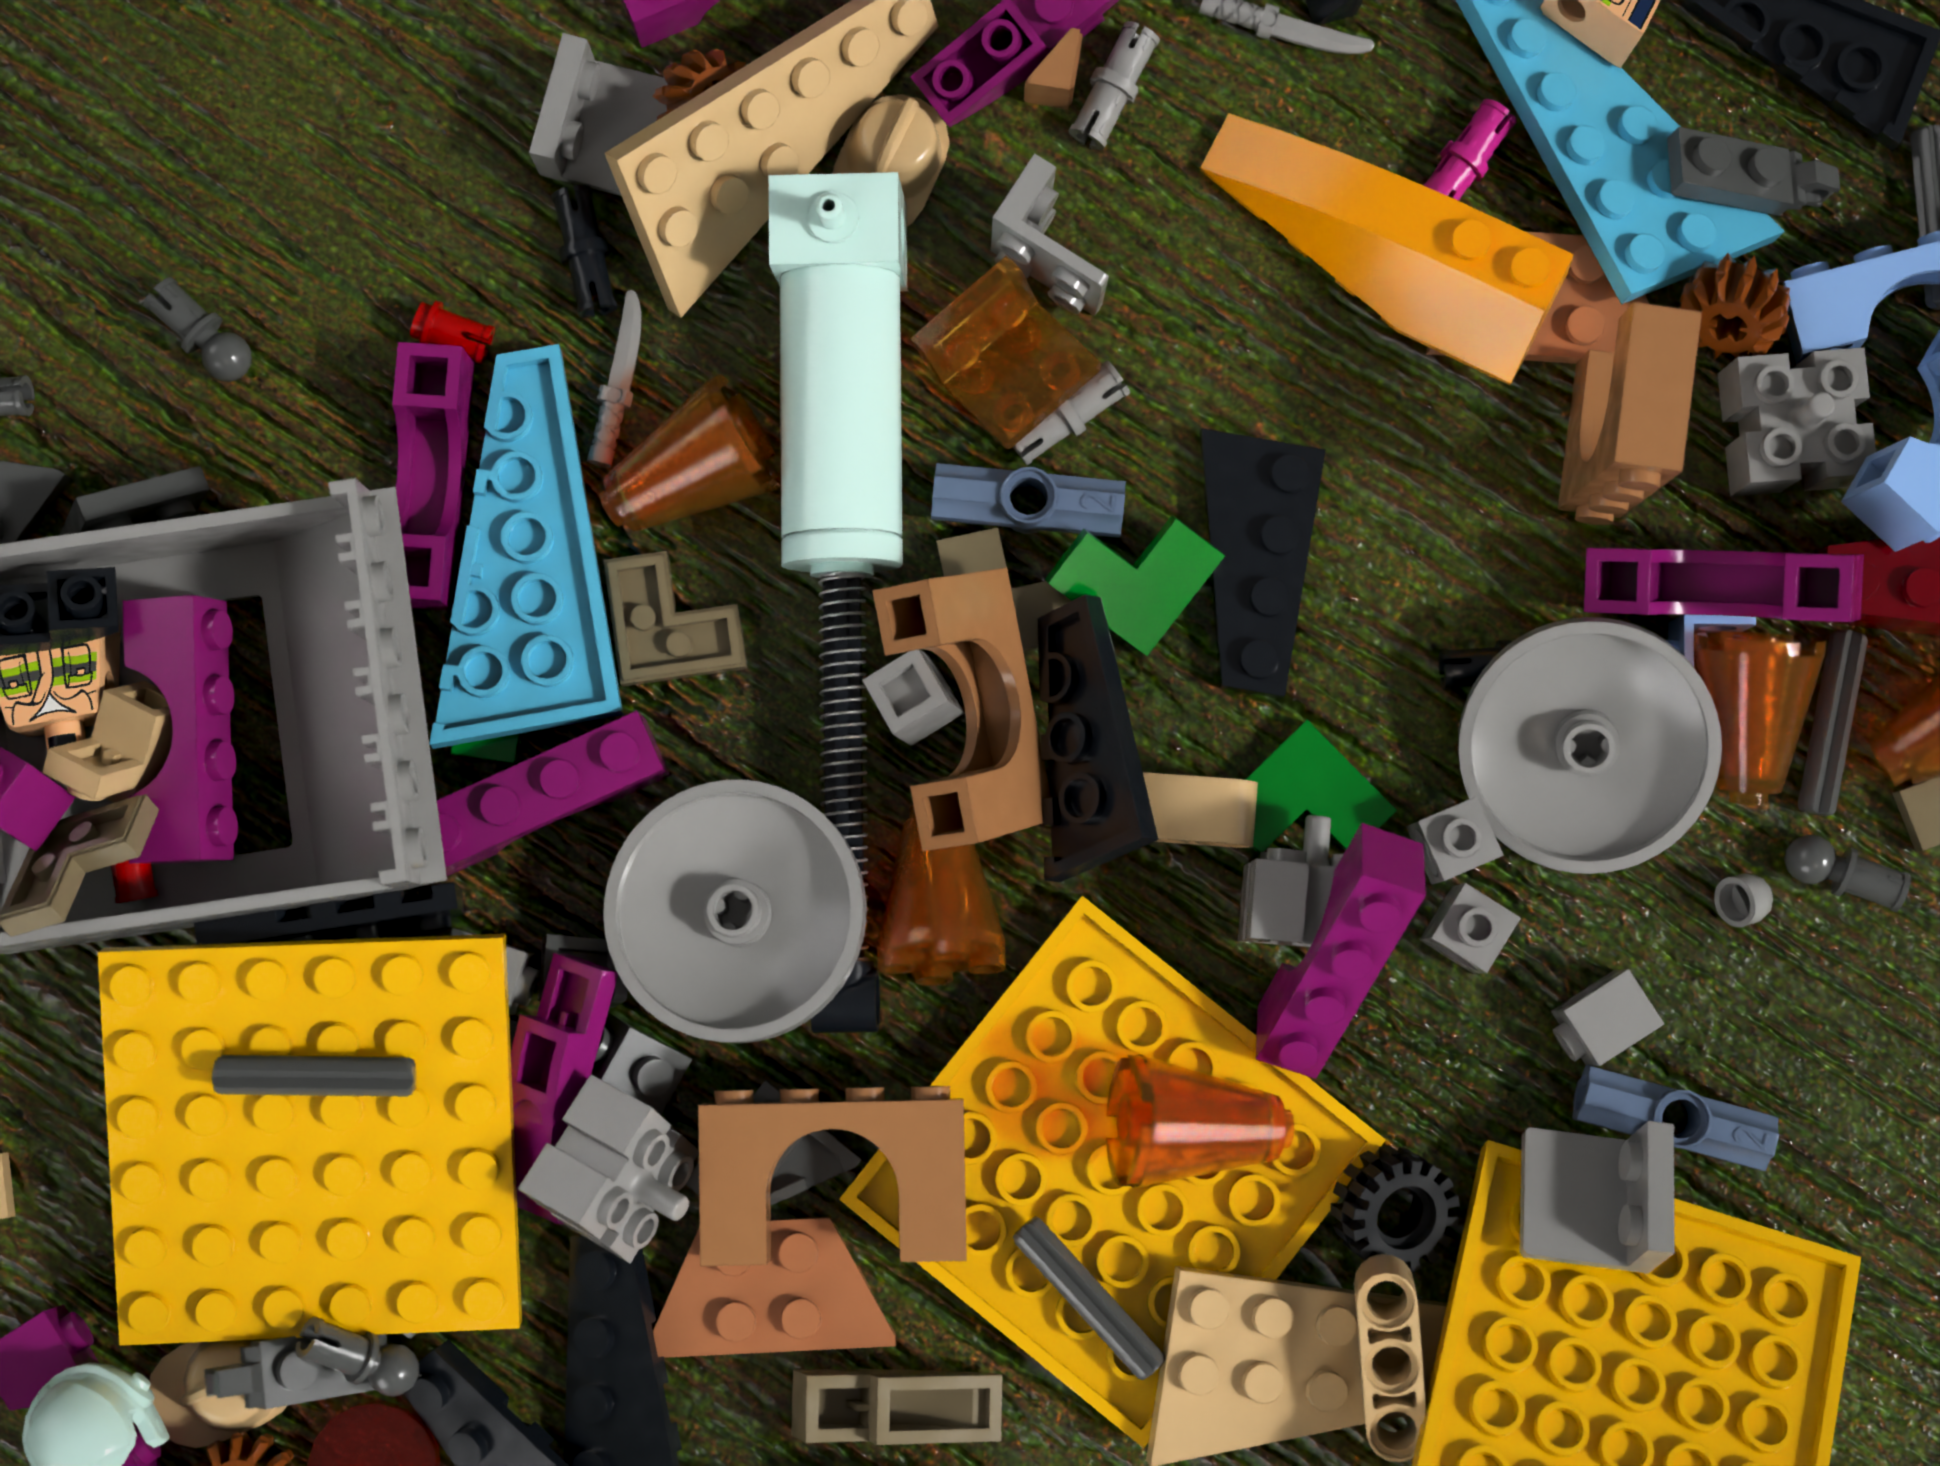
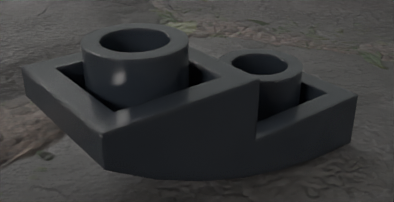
M115 567L46 571L47 583L0 585V656L67 647L119 632Z

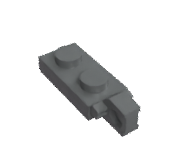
M1678 127L1667 137L1671 193L1675 196L1780 216L1787 209L1800 210L1805 205L1820 207L1827 198L1840 190L1838 167L1816 160L1803 163L1802 154L1796 151L1789 152V149L1683 127Z
M386 1334L377 1335L379 1338V1348L387 1345ZM295 1336L251 1341L250 1346L240 1347L241 1363L204 1369L207 1397L216 1395L217 1398L244 1394L245 1408L271 1409L368 1392L375 1389L371 1387L368 1378L362 1383L355 1385L346 1381L345 1373L310 1360L298 1358L296 1356V1343L301 1341L310 1344L312 1340L296 1338Z

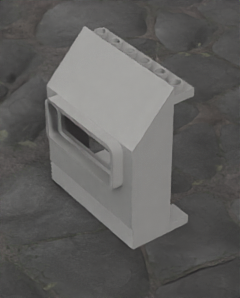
M356 478L329 482L330 496L0 544V585L47 583L46 571L115 567L118 617L120 622L119 687L141 681H147L156 686L153 681L142 673L124 666L123 601L196 595L223 601L261 597L292 834V844L289 847L234 855V860L151 864L155 888L158 889L159 896L115 904L114 897L116 895L110 866L87 872L65 922L13 937L0 926V954H14L194 927L195 922L272 910H287L288 913L301 911L300 907L330 901H358L373 897L374 894L402 891L447 880L396 487L368 490ZM0 707V747L29 763L42 773L47 755L45 735L26 737L10 730ZM94 726L85 727L86 739L91 738ZM47 776L66 790L67 785ZM76 797L61 819L106 806L113 802L107 799L88 801ZM0 830V911L29 850V847Z

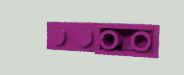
M1002 0L910 77L945 123L952 127L1024 82L1071 28L1080 29V34H1083V37L1105 20L1102 14L1119 0Z
M553 953L537 1016H519L511 1049L517 1207L556 1224L563 1223L551 1215L550 1211L541 1207L521 1192L518 1187L545 1145L549 1143L555 1147L568 1127V1124L562 1119L592 1073L618 978L617 971L570 954Z

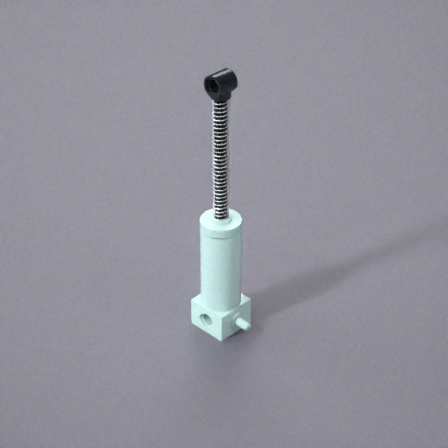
M898 172L768 175L769 266L780 286L781 567L788 570L810 572V576L821 579L818 584L823 587V591L818 596L823 599V604L818 608L823 611V616L819 618V621L823 623V628L819 630V633L823 635V641L819 643L823 648V653L819 655V658L823 660V665L820 666L819 670L824 672V677L819 682L824 685V690H821L819 694L824 697V702L819 706L824 709V714L819 719L824 721V727L819 731L824 733V739L819 743L824 746V752L820 753V756L824 758V764L819 768L824 770V776L820 778V781L824 783V789L820 791L824 795V801L820 805L825 807L824 815L837 827L849 844L861 870L864 882V874L868 873L867 870H864V862L868 861V859L864 857L863 849H867L868 846L863 845V837L868 836V834L863 833V825L868 822L863 820V812L868 810L863 808V800L868 797L863 796V787L868 785L863 783V775L867 774L866 771H863V762H867L866 759H863V750L867 749V747L863 746V738H866L867 735L863 734L862 725L867 723L862 722V713L867 711L862 710V701H866L867 698L862 697V688H866L865 685H862V676L867 674L862 673V664L866 663V661L862 660V652L866 651L865 648H862V639H866L865 636H862V627L866 626V624H862V615H865L866 612L861 610V603L866 602V600L861 599V591H864L866 588L861 587V580L873 576L874 572L897 569L903 565V542L901 539L900 292L907 291V205ZM864 939L858 959L844 986L826 1007L811 1018L813 1033H867L879 1031L878 967H874V961H868L869 958L864 956V949L869 947L867 944H864Z

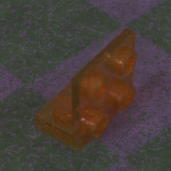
M1007 256L1002 258L910 338L933 378L1006 449L1014 447L1101 370L1098 359L1037 302L1022 270Z

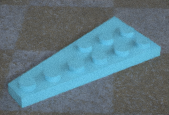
M1456 0L1621 305L1695 275L1697 269L1702 266L1704 261L1718 265L1719 261L1727 253L1734 259L1773 243L1785 232L1767 213L1672 195L1667 137L1680 126L1622 68L1620 69L1612 65L1543 15L1540 8L1543 0Z
M559 344L496 354L484 423L485 437L479 469H476L473 487L474 501L470 524L466 528L450 620L452 628L449 646L439 684L441 692L436 721L432 725L429 742L433 749L623 715L565 367Z

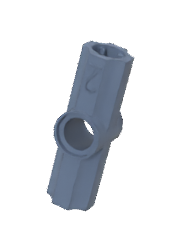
M936 463L931 520L1010 527L1014 531L1023 534L1037 533L1040 530L1080 534L1083 529H1086L1094 536L1120 538L1126 481L1047 474L1035 467H1023L1013 471ZM1022 487L1036 488L1043 494L1046 505L1036 514H1022L1013 507L1010 501L1011 496Z
M1585 1065L1583 1074L1578 1080L1573 1099V1120L1633 1135L1647 1121L1663 1123L1662 1116L1666 1106L1672 1101L1677 1100L1686 1108L1688 1119L1684 1130L1674 1135V1148L1759 1171H1766L1770 1160L1775 1155L1780 1135L1778 1131L1779 1117L1700 1096L1689 1090H1679Z

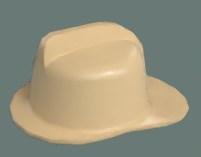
M903 94L881 97L872 102L853 123L835 162L832 174L898 172L907 205L908 227L914 223L924 209L946 161L950 144L947 126L935 108L920 98Z
M255 1340L186 1343L160 1360L150 1375L149 1382L151 1385L149 1388L155 1397L153 1404L170 1435L169 1439L178 1445L193 1448L209 1446L217 1440L222 1442L230 1439L238 1431H249L261 1426L285 1410L287 1406L271 1409L245 1408L244 1394L217 1398L216 1395L206 1396L204 1369L241 1363L240 1347L250 1346L251 1341Z

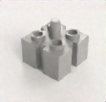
M1865 347L1813 351L1792 369H1790L1788 353L1742 356L1734 359L1717 374L1722 423L1738 422L1740 436L1725 447L1730 497L1780 493L1801 480V476H1803L1805 491L1849 488L1865 458L1876 452L1873 423L1857 424L1855 407L1870 398Z
M1318 815L1306 816L1303 851L1267 848V852H1260V859L1256 858L1251 863L1243 865L1237 941L1283 946H1311L1325 913L1334 870L1344 855L1332 854V858H1328L1331 819L1329 817Z
M590 1075L562 1119L568 1124L555 1147L549 1143L545 1145L518 1189L538 1205L550 1211L551 1215L574 1232L631 1264L639 1249L644 1248L656 1233L659 1219L654 1210L675 1221L685 1215L689 1206V1200L677 1191L681 1190L688 1182L699 1150L682 1134L671 1129L672 1125L652 1107Z

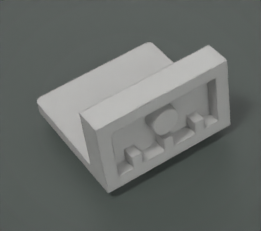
M562 33L529 154L539 174L576 185H587L592 189L621 196L604 153L654 123L658 115L667 111L666 105L652 97L657 88L668 85L665 79L596 61L587 39Z
M1034 153L993 216L990 251L997 255L995 258L997 265L1008 274L1022 281H1026L1031 276L1050 288L1048 296L1062 308L1074 314H1079L1083 309L1095 316L1102 306L1109 276L1044 235L1056 214V210L1052 208L1059 195L1053 189L1056 166Z
M1647 1121L1628 1140L1532 1127L1524 1131L1521 1144L1520 1254L1523 1257L1649 1274L1675 1253L1674 1124Z

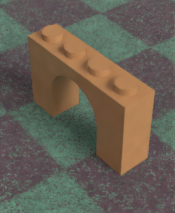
M1634 302L1618 320L1615 352L1589 349L1576 363L1558 510L1576 512L1575 520L1581 523L1611 525L1614 518L1620 519L1683 471L1701 311Z
M1007 568L931 578L873 590L885 656L921 649L934 652L947 664L953 673L965 708L966 742L957 768L944 778L910 786L922 851L980 843L1042 824V799L1050 798V789L1045 763L1041 761V742Z
M912 1086L911 1099L885 1100V1087L845 1088V1100L819 1101V1088L780 1089V1102H754V1090L714 1091V1103L698 1105L700 1266L767 1265L770 1262V1192L775 1167L783 1153L797 1139L812 1132L828 1129L850 1131L865 1137L875 1144L889 1160L897 1179L899 1191L900 1262L967 1261L964 1098H950V1086Z

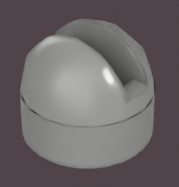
M1743 873L1721 880L1716 887L1714 901L1717 912L1723 921L1730 926L1739 928L1761 921L1771 911L1773 895L1771 887L1763 878L1754 874Z

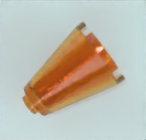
M717 374L707 380L604 476L603 482L606 491L600 493V500L607 515L616 526L620 527L626 524L632 531L637 532L767 494L781 487V469L770 475L765 462L766 459L775 455L767 435L740 393L728 398L721 390L729 382L724 375Z
M1706 632L1694 633L1696 669L1712 696L1721 727L1722 753L1716 788L1729 791V802L1745 805H1767L1769 794L1782 793L1825 658L1826 640L1810 637V648L1808 650L1801 649V643L1793 642L1794 635L1758 632H1720L1719 644H1708Z
M1141 1054L1128 1055L1129 1058H1121L1117 1062L1109 1088L1107 1116L1117 1117L1118 1138H1106L1109 1168L1117 1185L1136 1188L1272 1162L1280 1157L1283 1148L1291 1146L1294 1136L1293 1114L1290 1109L1284 1108L1282 1099L1278 1095Z

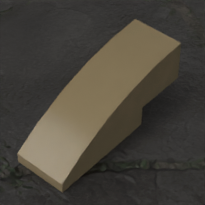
M793 1369L791 1436L804 1443L869 1441L875 1445L1001 1441V1374L899 1369Z

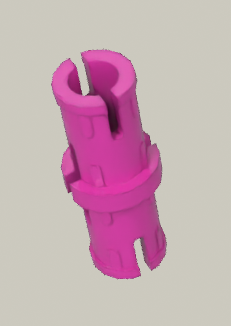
M1484 99L1456 141L1450 140L1444 146L1440 153L1441 162L1423 186L1459 201L1474 180L1481 181L1489 169L1488 160L1500 142L1515 126L1517 122L1516 117L1511 114L1507 116L1510 110L1501 103L1492 99Z

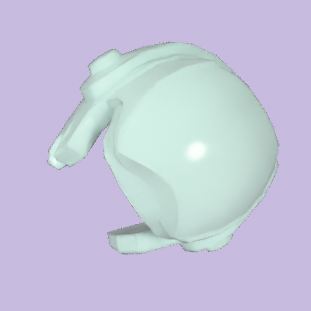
M85 1363L67 1368L54 1376L41 1388L32 1401L25 1417L22 1440L24 1453L30 1466H122L135 1446L137 1434L133 1423L138 1427L146 1444L154 1448L164 1444L169 1440L170 1435L153 1404L155 1397L149 1388L151 1385L149 1380L140 1373L135 1372L131 1374L116 1366L103 1363Z

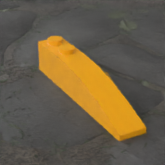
M1228 113L1200 167L1203 174L1260 221L1265 220L1287 239L1288 244L1304 257H1310L1333 276L1335 282L1353 297L1356 295L1381 316L1380 319L1394 331L1509 386L1513 382L1568 274L1574 254L1398 174L1332 148Z

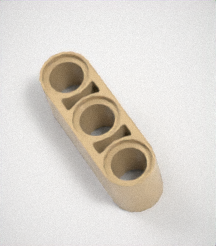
M1143 772L1159 839L1154 842L1235 848L1253 847L1257 782L1233 778Z
M1379 1254L1371 1256L1361 1263L1355 1274L1354 1282L1364 1417L1367 1438L1373 1451L1387 1461L1403 1462L1414 1457L1421 1423L1423 1424L1426 1415L1418 1299L1412 1272L1406 1263L1394 1255ZM1383 1281L1394 1282L1403 1289L1400 1298L1388 1304L1375 1302L1368 1296V1292L1375 1284ZM1389 1346L1399 1347L1408 1354L1402 1364L1393 1368L1382 1367L1373 1358L1378 1351ZM1395 1411L1403 1412L1412 1418L1408 1427L1397 1432L1387 1431L1378 1424L1383 1416Z

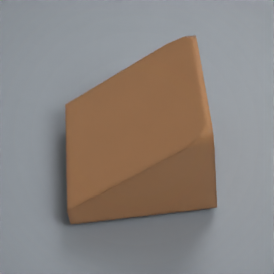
M1071 28L1027 78L1024 89L1025 102L1067 110L1069 106H1072L1083 34H1080V29Z

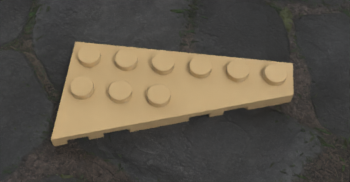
M851 0L604 153L670 312L682 318L769 219L768 175L809 174L939 27L931 0Z
M1175 1266L1162 1351L1165 1360L1160 1366L1146 1457V1462L1149 1466H1159L1365 1424L1355 1290ZM1368 1292V1296L1372 1300L1382 1304L1392 1303L1400 1298V1296ZM1418 1299L1426 1402L1447 1303ZM1389 1346L1378 1351L1373 1360L1382 1367L1393 1368L1402 1364L1408 1354L1399 1347ZM1395 1411L1387 1413L1380 1421L1408 1415Z

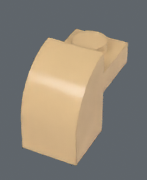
M141 681L104 690L91 738L49 748L42 773L67 785L66 790L71 795L88 801L107 799L115 803L128 799L129 796L145 788L163 768L172 743L173 726L171 713L160 689L147 681Z

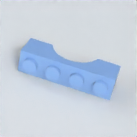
M1940 230L1917 239L1918 247L1893 253L1891 245H1882L1857 253L1853 256L1855 263L1830 269L1828 262L1824 261L1808 264L1790 272L1791 280L1784 281L1783 286L1790 288L1789 295L1791 301L1788 307L1787 315H1789V321L1786 329L1796 365L1813 351L1861 348L1868 337L1873 311L1884 298L1908 286L1919 284L1940 285Z
M1940 329L1917 368L1928 388L1934 410V426L1929 443L1910 436L1867 456L1841 500L1854 515L1895 552L1921 541L1930 543L1940 537Z

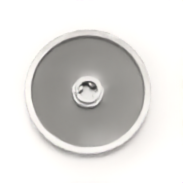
M1581 617L1552 622L1529 631L1504 647L1487 664L1473 684L1461 714L1458 730V757L1464 787L1469 799L1478 797L1497 839L1512 851L1534 863L1570 873L1596 874L1626 869L1643 863L1672 846L1691 828L1705 809L1713 793L1721 764L1722 738L1718 713L1711 694L1692 664L1679 650L1653 632L1635 624L1602 617Z
M722 780L694 786L672 796L654 808L637 824L625 840L612 865L606 885L603 919L607 946L614 967L628 991L645 1010L669 1027L693 1037L721 1043H749L777 1037L799 1027L818 1014L833 1000L847 981L860 954L866 927L867 903L865 886L855 855L837 827L822 812L803 798L775 785L750 780Z

